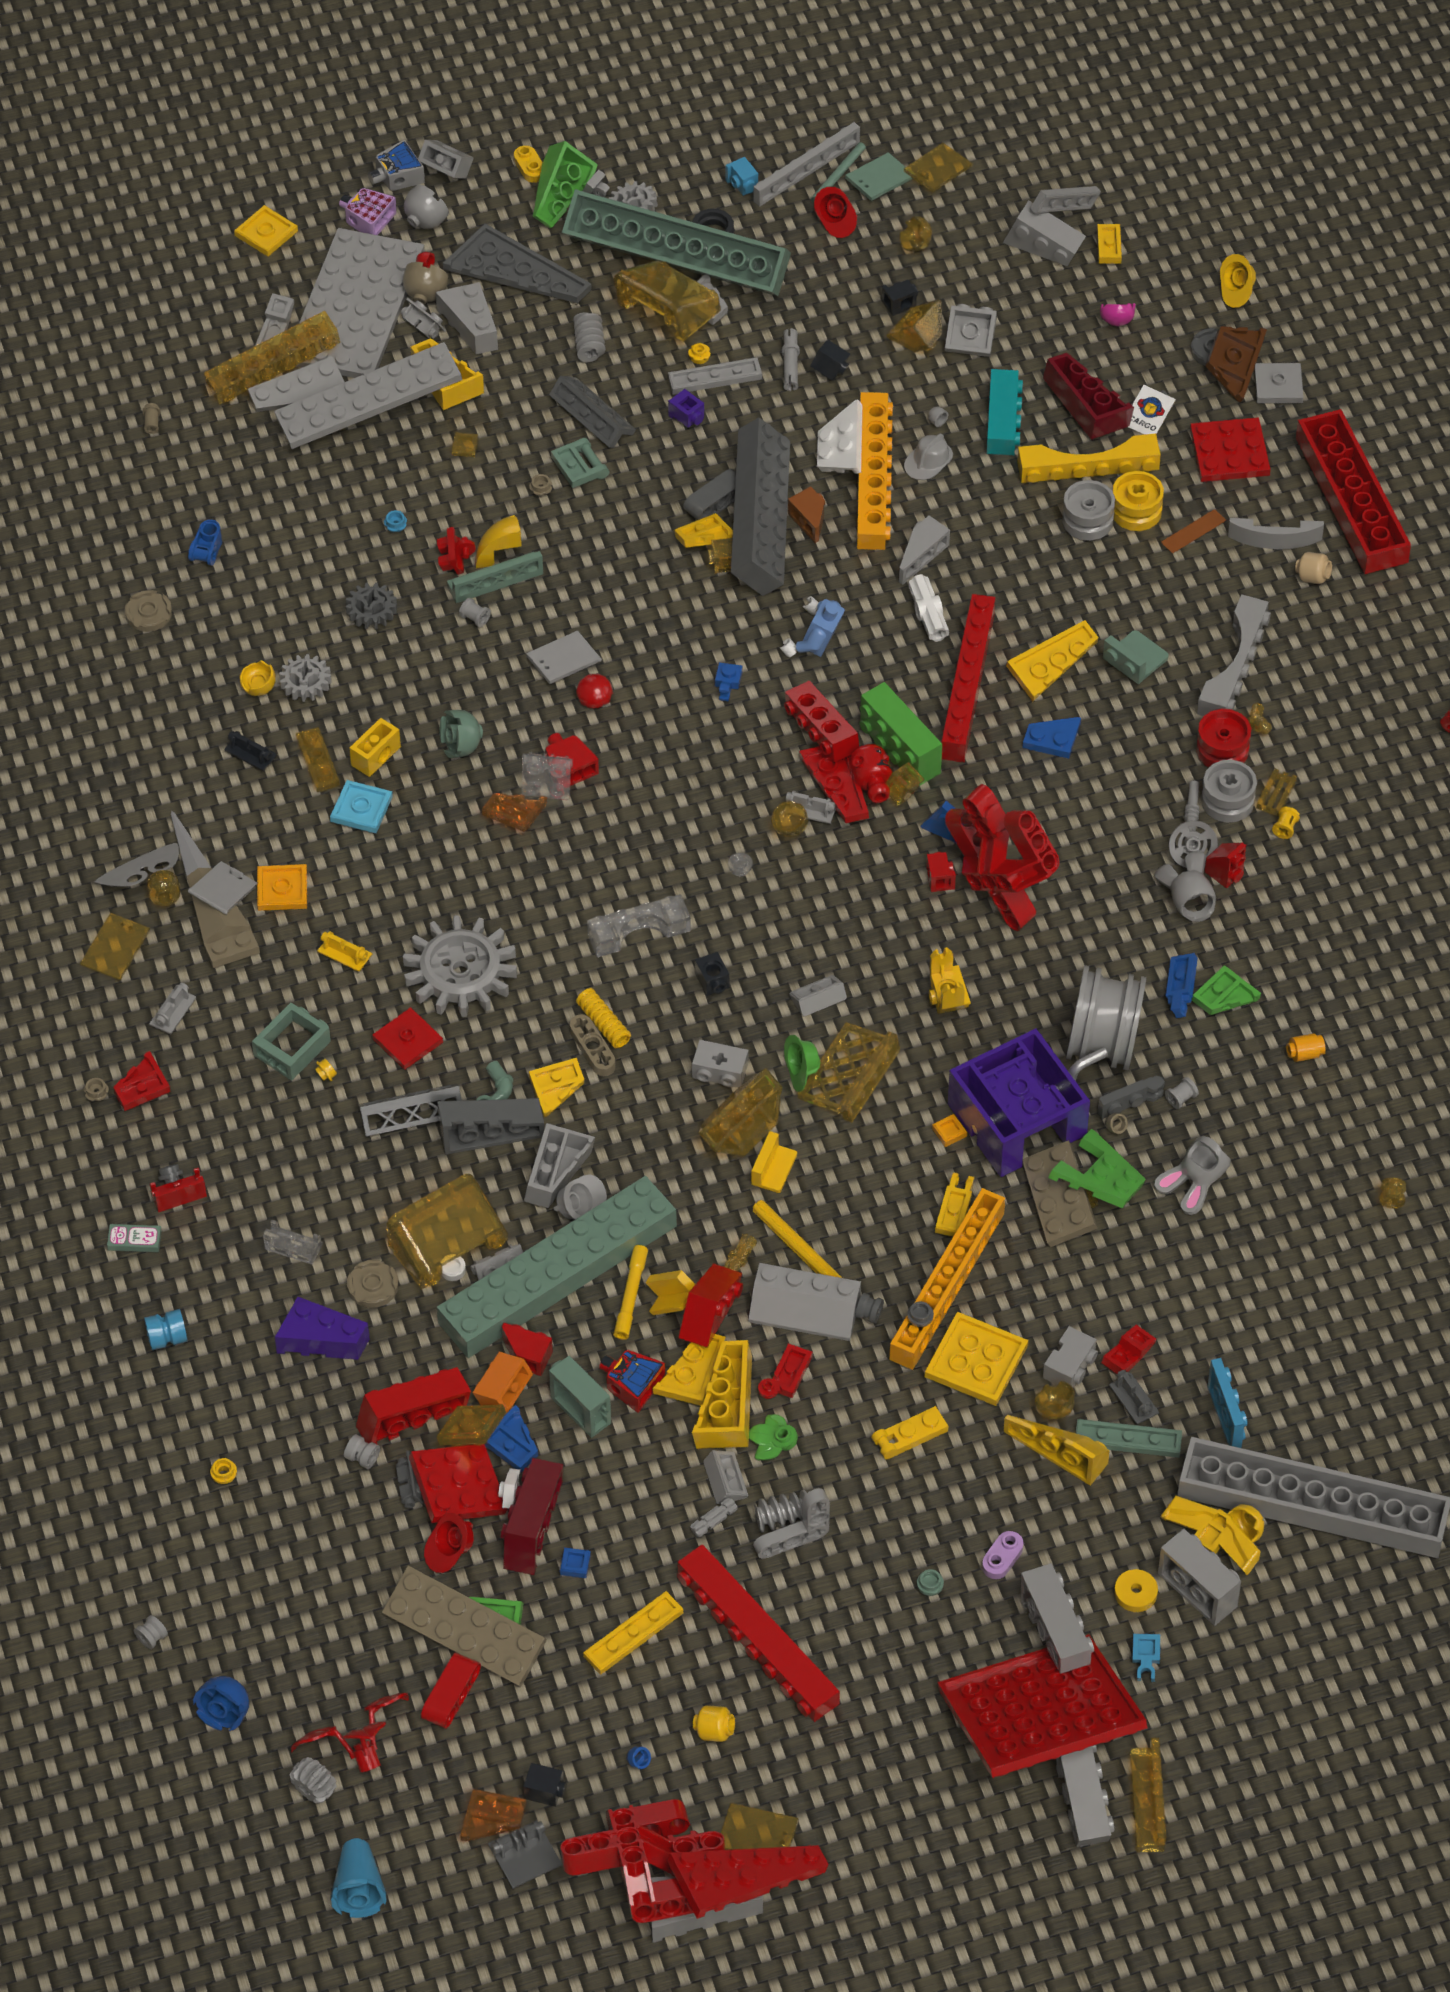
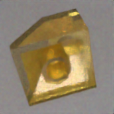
M938 299L911 307L886 336L888 339L913 352L931 350L936 346V340L942 335V302Z

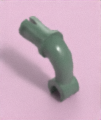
M493 1061L487 1065L486 1070L495 1082L497 1091L492 1096H479L477 1100L508 1099L511 1095L513 1088L512 1076L504 1071L498 1061Z

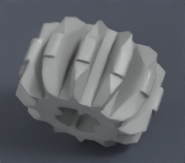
M310 1757L303 1758L300 1763L298 1762L293 1767L290 1773V1780L295 1785V1789L302 1796L307 1797L309 1801L317 1804L323 1803L328 1799L337 1787L335 1778L325 1768V1765H321L318 1760H313Z

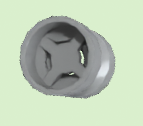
M355 1434L345 1448L344 1457L350 1461L356 1460L360 1466L370 1469L379 1456L380 1446L373 1442L367 1443L363 1437Z

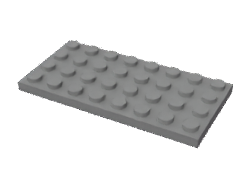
M338 228L286 354L285 365L302 368L333 356L342 376L356 378L378 369L407 297L402 283L406 265L416 262L417 255L425 251L424 244Z

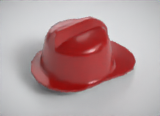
M828 186L821 189L814 199V208L825 229L836 238L849 236L857 225V215L849 198L837 187Z
M446 1513L440 1518L429 1536L424 1550L426 1564L431 1570L436 1573H445L451 1570L460 1556L470 1550L474 1542L473 1524L464 1521L456 1513Z

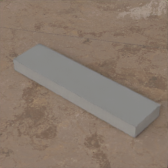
M1096 186L1041 190L1030 208L1034 213L1091 209L1101 191Z
M756 357L668 372V380L674 395L683 389L691 392L762 380V371Z

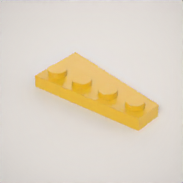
M1084 620L1007 661L1006 667L1031 700L1034 701L1098 642L1099 637Z

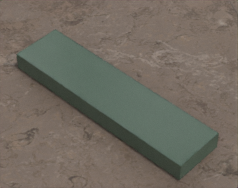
M1077 1419L1076 1434L1099 1441L1108 1450L1180 1458L1182 1430Z

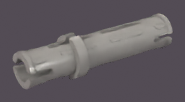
M790 328V336L788 329L783 332L784 389L791 391V384H793V391L798 389L797 356L800 354V349L797 345L798 332Z

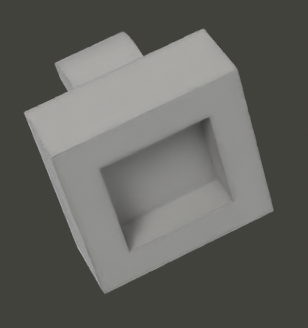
M598 170L586 183L583 192L605 197L606 192L610 189L606 183L602 182L605 174Z

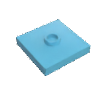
M346 780L330 815V821L377 833L392 800L393 793L389 790Z

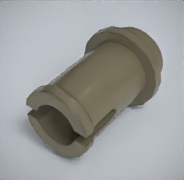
M148 403L142 410L145 416L144 430L146 433L155 434L159 431L158 416H160L161 410L157 404Z

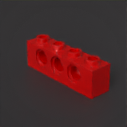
M810 681L785 691L786 702L784 707L789 716L792 715L796 719L801 729L804 728L808 732L810 739L813 742H817L825 755H829L834 762L850 756L859 747L858 733Z

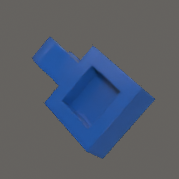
M719 662L715 678V686L720 687L719 700L729 701L731 689L739 690L743 673L742 665Z

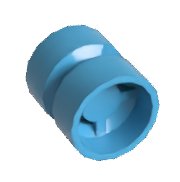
M180 1309L166 1312L164 1317L158 1314L144 1317L152 1350L164 1348L168 1342H171L173 1345L188 1342Z

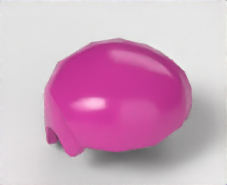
M1135 303L1125 305L1106 304L1104 307L1101 304V318L1112 326L1126 325L1134 318Z

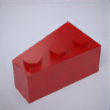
M713 1263L688 1293L679 1333L680 1339L708 1348L734 1300L739 1298L742 1293L743 1283H740L741 1272Z

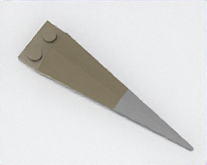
M172 811L171 818L189 888H191L212 868L176 814ZM192 895L205 952L213 968L260 953L251 927L237 906L233 907L225 915Z

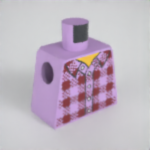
M365 188L361 189L354 198L344 194L339 202V206L345 208L346 222L359 232L378 235L397 213L395 197Z

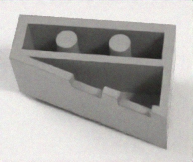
M1028 200L1003 243L1068 266L1086 236L1048 212L1034 213L1030 208L1033 203Z
M480 282L436 292L437 311L447 318L448 324L452 328L455 327L460 333V337L475 354L498 350L497 330Z
M546 1123L524 1201L549 1208L557 1198L558 1192L567 1185L591 1154L595 1137Z

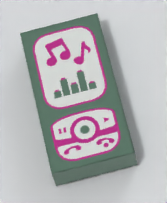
M110 1224L107 1242L108 1251L159 1252L161 1226Z

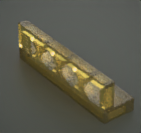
M1151 1738L1150 1748L1130 1749L1137 1852H1164L1166 1843L1159 1738Z

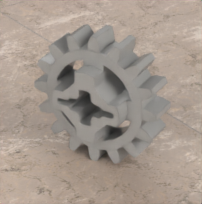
M634 181L633 185L625 183L624 188L618 186V192L612 191V197H609V199L654 212V207L658 206L656 191H653L652 186L646 187L644 182L641 185H637V181Z
M306 654L304 659L297 655L296 661L288 659V666L282 665V672H279L281 689H285V695L292 694L293 700L301 697L302 702H305L306 697H310L312 701L315 700V695L322 697L323 690L328 691L329 684L332 683L330 667H326V661L319 662L318 656L310 659L309 654Z

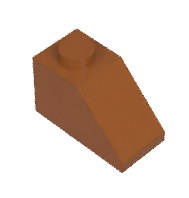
M810 486L788 498V515L816 543L819 541L825 500L820 493H817Z

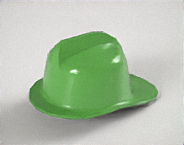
M790 1035L785 1041L784 1056L790 1072L792 1085L796 1092H801L806 1085L807 1077L818 1071L821 1062L817 1048L812 1042L800 1040L796 1035Z

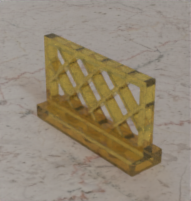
M846 1022L821 1058L818 1071L809 1076L804 1089L798 1093V1098L841 1113L844 1120L853 1122L899 1053L900 1046L897 1034L888 1031L886 1035ZM848 1032L859 1036L858 1039L845 1042L844 1039ZM874 1040L880 1042L878 1047L868 1050L865 1043ZM858 1045L863 1046L864 1051L850 1055L849 1048ZM842 1050L846 1051V1057L833 1060L832 1056L834 1053ZM867 1057L868 1062L866 1065L855 1068L853 1061ZM846 1063L851 1064L852 1069L838 1073L837 1066ZM830 1068L834 1069V1075L821 1078L820 1074L822 1071ZM855 1075L856 1080L854 1083L843 1086L841 1079ZM838 1081L840 1087L826 1091L825 1084ZM819 1086L823 1090L822 1093L816 1095L808 1093L810 1089ZM843 1093L844 1098L840 1104L829 1100L830 1097Z

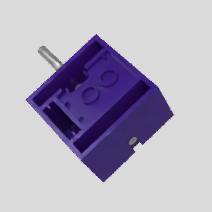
M1035 1028L949 1070L948 1105L970 1136H977V1146L998 1175L1003 1177L1022 1167L1024 1138L1049 1126H1052L1063 1142L1069 1140L1072 1143L1087 1134L1090 1100L1076 1083V1079L1082 1069L1108 1057V1053L1103 1047L1077 1060L1068 1071Z

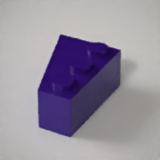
M297 1297L275 1336L277 1354L299 1352L303 1356H310V1353L325 1354L329 1358L359 1360L370 1340L367 1322Z

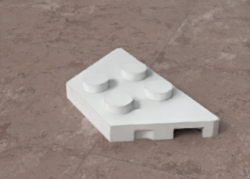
M858 399L818 431L817 467L822 472L836 471L844 473L845 470H852L856 474L861 473L863 405Z

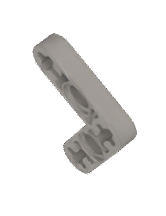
M814 1489L805 1494L802 1499V1521L762 1535L754 1541L753 1546L759 1558L772 1557L817 1540L828 1533L830 1502L824 1489Z

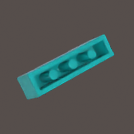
M991 369L987 454L1015 455V446H1020V432H1016V428H1021V415H1018L1017 411H1021L1022 397L1017 396L1022 394L1023 380H1018L1019 370Z

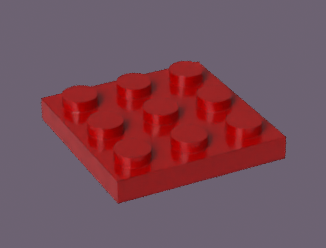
M1259 417L1190 423V432L1201 482L1270 476L1271 469Z
M484 1443L411 1451L409 1460L431 1523L438 1522L446 1513H456L462 1519L505 1515L508 1508H502L503 1498L499 1497L500 1485Z

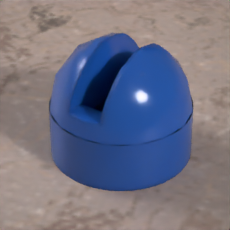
M633 1747L627 1753V1762L633 1768L644 1769L651 1761V1754L645 1747Z

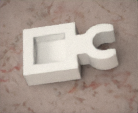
M510 1468L505 1482H500L499 1497L503 1498L502 1508H510V1505L515 1503L520 1469Z

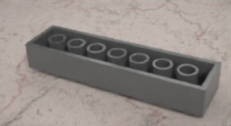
M757 418L738 429L731 573L764 596L784 585L790 440L775 430L770 424H767L761 418Z

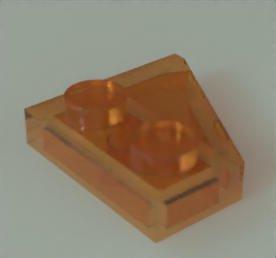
M494 793L483 806L482 815L526 832L547 805V797L540 796L539 800H526L525 795L510 796Z
M473 1789L460 1835L461 1841L474 1840L521 1828L527 1805L526 1799Z

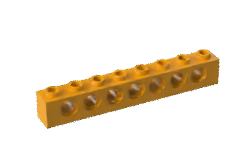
M861 392L860 402L863 405L862 453L858 488L857 549L885 550L886 540H890L891 526H886V522H891V508H886V504L891 505V490H887V487H891V473H887V469L892 468V455H887V451H892V437H888V434H892V420H888V416H892L893 402H888V393Z
M984 1188L981 1189L915 1301L929 1304L934 1313L932 1322L927 1326L917 1327L911 1324L906 1316L890 1343L891 1361L911 1370L915 1368L1004 1216L1005 1197Z

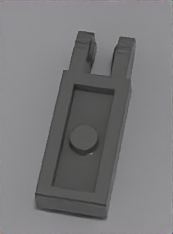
M1156 1075L1153 1078L1140 1080L1101 1096L1097 1113L1101 1119H1104L1110 1114L1120 1113L1129 1107H1138L1146 1100L1154 1102L1162 1098L1164 1091L1162 1089L1165 1081L1162 1077Z

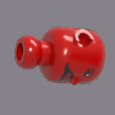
M862 745L852 752L849 759L855 782L862 790L867 791L868 798L872 802H884L889 798L890 788L887 784L890 783L893 777L889 756L879 745Z

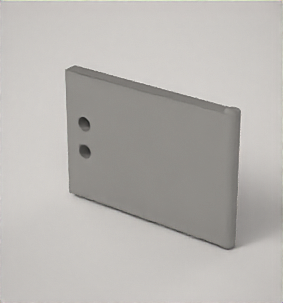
M575 631L528 652L526 655L549 684L602 661L579 631Z
M221 861L195 885L189 888L188 892L226 915L257 887V882Z

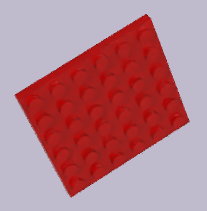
M1092 1638L1094 1652L1091 1653V1664L1061 1674L1047 1648L937 1682L940 1694L992 1778L1147 1729L1146 1718Z

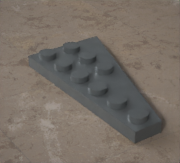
M484 224L443 262L444 270L578 303L591 291V283L487 224Z

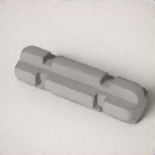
M726 1498L720 1503V1507H714L701 1517V1521L697 1520L691 1524L690 1528L693 1534L702 1537L708 1532V1528L711 1530L725 1520L727 1514L731 1515L737 1511L738 1507L735 1501Z

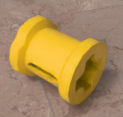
M1282 807L1279 810V819L1272 827L1273 833L1279 838L1290 839L1294 834L1293 827L1300 819L1299 812L1291 807Z

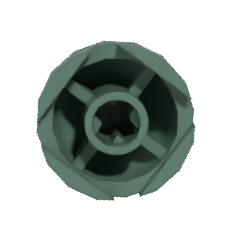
M446 710L444 713L447 715L441 717L439 728L441 743H446L449 749L444 750L449 758L468 756L479 745L480 739L483 736L482 726L468 711Z

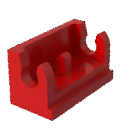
M199 1168L193 1169L194 1175L159 1187H156L155 1182L149 1183L150 1193L158 1213L207 1197L203 1176H200Z

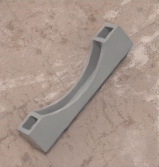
M1241 594L1234 611L1233 628L1240 645L1239 652L1226 670L1206 681L1198 701V715L1204 716L1217 709L1234 710L1236 700H1234L1235 695H1240L1243 686L1241 680L1242 678H1247L1250 669L1249 660L1253 661L1257 652L1255 645L1256 643H1261L1264 634L1262 628L1264 625L1268 626L1271 612H1268V601Z

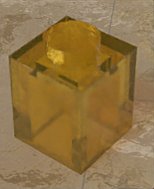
M733 538L711 540L712 550H708L709 564H713L715 573L731 572Z

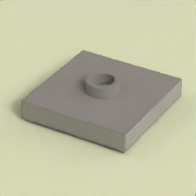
M1301 363L1255 364L1254 374L1257 403H1303Z

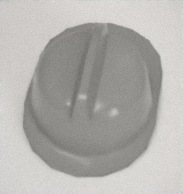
M943 434L923 437L918 442L917 447L908 455L904 463V469L911 478L916 480L930 479L937 475L952 460L953 452L944 440Z
M589 1174L569 1182L558 1192L557 1206L554 1207V1211H560L565 1218L576 1220L606 1201L607 1194L602 1181L596 1176Z

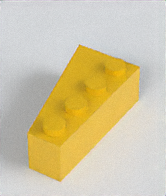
M748 1340L722 1341L713 1367V1375L711 1381L708 1382L706 1396L698 1413L699 1418L692 1431L696 1449L748 1447L752 1354Z

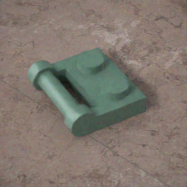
M587 438L579 439L551 451V458L572 488L596 478L604 479L609 475V469L600 462L591 449V443ZM578 452L584 453L593 468L589 469Z

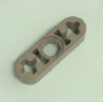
M582 1014L574 1016L570 1020L571 1036L597 1075H611L615 1071V1057L588 1016ZM578 1025L585 1027L586 1035H584L580 1027H577ZM595 1041L599 1044V1047L588 1049L586 1044ZM600 1055H601V1058H602L603 1062H604L605 1064L608 1063L607 1066H605L603 1063L600 1064V1058H599Z

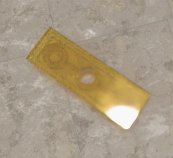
M319 727L296 733L298 745L316 791L321 792L339 787L340 781Z

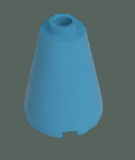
M359 1838L351 1839L343 1845L332 1888V1907L341 1915L342 1911L350 1913L352 1918L368 1917L379 1912L380 1906L386 1903V1890L370 1845Z

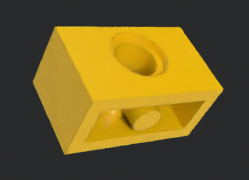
M380 718L349 747L351 766L370 777L401 747L399 729Z

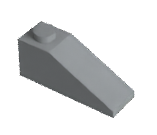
M927 516L923 521L916 523L900 565V584H905L949 546L950 529L931 516Z

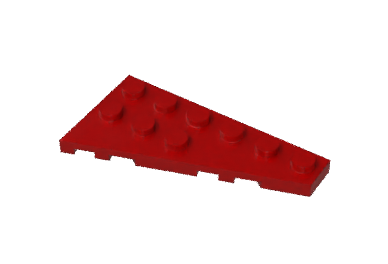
M819 1845L672 1852L667 1860L697 1919L704 1917L708 1911H721L727 1904H740L770 1892L771 1888L777 1886L780 1889L787 1887L789 1882L796 1879L803 1881L823 1874L829 1865Z

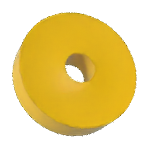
M1139 1569L1128 1570L1122 1573L1116 1581L1114 1592L1116 1601L1122 1608L1128 1611H1146L1156 1602L1158 1594L1157 1582L1146 1571ZM1133 1589H1139L1140 1592H1139V1593H1135V1592H1133L1132 1590H1133Z

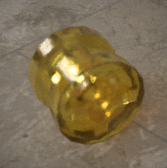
M1395 1177L1382 1180L1380 1203L1387 1208L1402 1207L1406 1199L1403 1194L1406 1191V1182Z

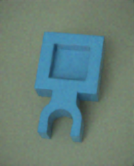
M1133 1634V1663H1141L1137 1670V1681H1141L1142 1672L1148 1671L1151 1673V1682H1155V1669L1152 1663L1160 1664V1634Z

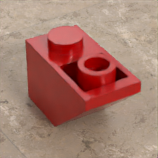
M1243 842L1222 843L1206 857L1205 873L1226 889L1232 883L1239 882L1244 875L1246 845Z
M503 1323L502 1337L509 1354L523 1358L533 1374L542 1376L553 1352L552 1338L542 1332L535 1333L526 1330L517 1324Z

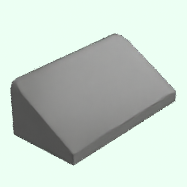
M834 975L789 993L795 1006L803 1016L817 1012L847 998L843 982Z
M712 1450L704 1459V1466L716 1503L720 1504L726 1498L733 1499L734 1501L747 1498L748 1493L735 1453Z

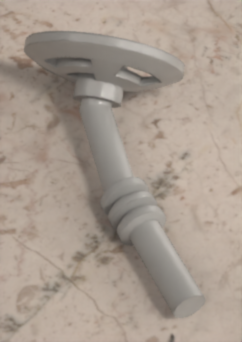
M1190 781L1188 804L1185 806L1184 813L1186 822L1177 826L1169 839V851L1172 858L1179 865L1186 868V861L1181 858L1184 852L1186 854L1195 851L1204 853L1207 848V839H1210V849L1206 855L1204 854L1206 863V857L1218 847V840L1214 830L1208 824L1198 821L1200 808L1197 805L1198 781ZM1196 826L1203 828L1205 831L1200 834L1196 831ZM1181 832L1182 834L1178 839V847L1175 848L1176 837ZM1203 840L1202 848L1199 849L1201 846L1200 841Z

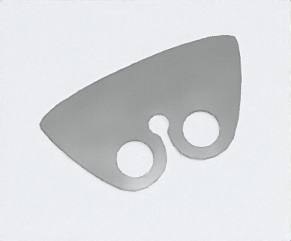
M178 843L163 846L135 858L102 875L95 882L110 886H132L147 878V872L140 871L143 867H148V870L153 873L168 870L177 862L179 855ZM169 862L166 868H154L158 863ZM133 875H142V878L136 882H127V879Z

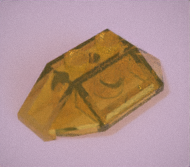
M764 1068L736 1089L704 1120L698 1133L714 1152L745 1156L778 1124L782 1086L769 1070Z

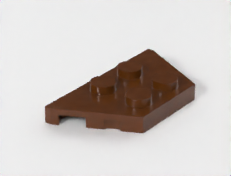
M1221 326L1216 333L1205 366L1238 402H1241L1245 397L1267 331L1265 328L1252 331L1248 330L1247 327L1232 328Z

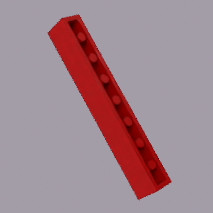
M972 594L942 737V760L965 763L995 615L996 597Z
M703 1544L678 1561L677 1577L684 1587L689 1586L694 1592L696 1600L711 1610V1614L717 1623H723L727 1627L731 1638L735 1642L739 1641L745 1647L747 1655L753 1661L757 1660L762 1665V1669L768 1678H774L777 1681L782 1693L787 1698L791 1697L797 1703L799 1711L805 1717L809 1716L816 1722L840 1704V1691Z

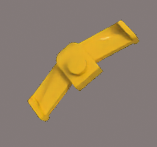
M1175 1496L1160 1516L1165 1521L1196 1530L1197 1532L1194 1535L1199 1538L1202 1545L1208 1551L1216 1554L1222 1547L1246 1575L1251 1572L1260 1558V1550L1238 1527L1232 1517L1221 1509H1214Z

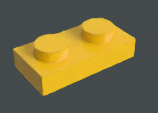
M1097 224L1099 264H1121L1120 224Z

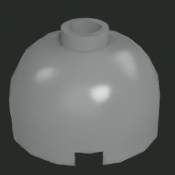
M420 184L412 188L406 196L404 202L405 214L407 215V221L413 227L418 226L423 229H432L439 226L446 219L449 211L441 198L437 201L433 197L435 192Z

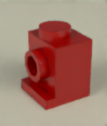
M935 852L927 854L926 870L930 891L955 890L956 874L952 861L948 862L947 853Z

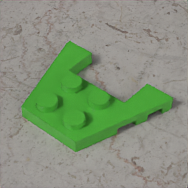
M1091 1129L1082 1138L1079 1146L1099 1159L1085 1174H1082L1061 1160L1052 1169L1048 1178L1056 1182L1059 1178L1070 1182L1069 1187L1076 1190L1080 1187L1093 1192V1197L1123 1208L1142 1188L1146 1179L1096 1131Z

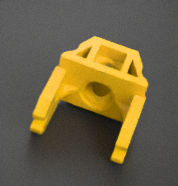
M948 947L944 948L942 954H939L938 949L934 950L930 955L929 968L931 980L929 999L931 1005H936L938 1014L968 1008L971 1002L959 965L953 966L952 951Z

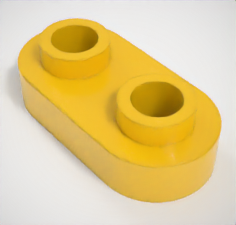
M530 146L518 147L514 151L516 166L525 180L532 183L539 182L543 162L534 148Z

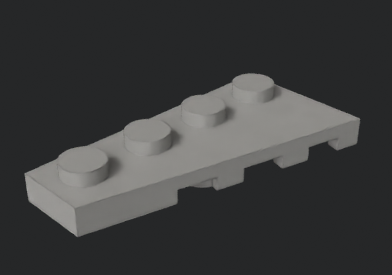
M333 356L248 388V394L256 412L275 410L342 384L344 380Z

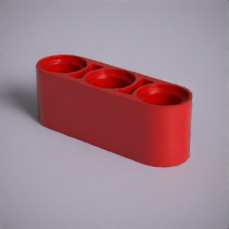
M457 1652L454 1653L427 1698L421 1712V1718L447 1729L475 1683L481 1669V1663Z

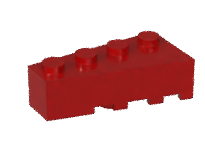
M458 1367L449 1370L443 1369L425 1377L419 1376L412 1381L396 1383L381 1390H372L364 1394L356 1427L367 1443L373 1442L377 1444V1441L386 1437L391 1441L399 1437L398 1432L412 1426L413 1430L422 1427L431 1417L438 1420L467 1407L471 1390Z

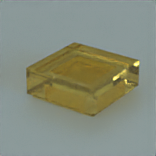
M455 433L452 455L475 457L478 434Z

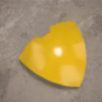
M515 515L497 521L485 532L476 551V569L495 565V550L522 546L521 530Z

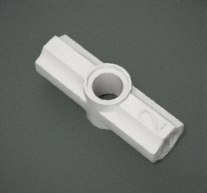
M923 574L916 575L909 581L908 585L914 599L916 616L919 621L922 620L929 640H934L935 642L942 641L949 635V629L943 616L940 597L938 595L935 596L928 577L923 576Z

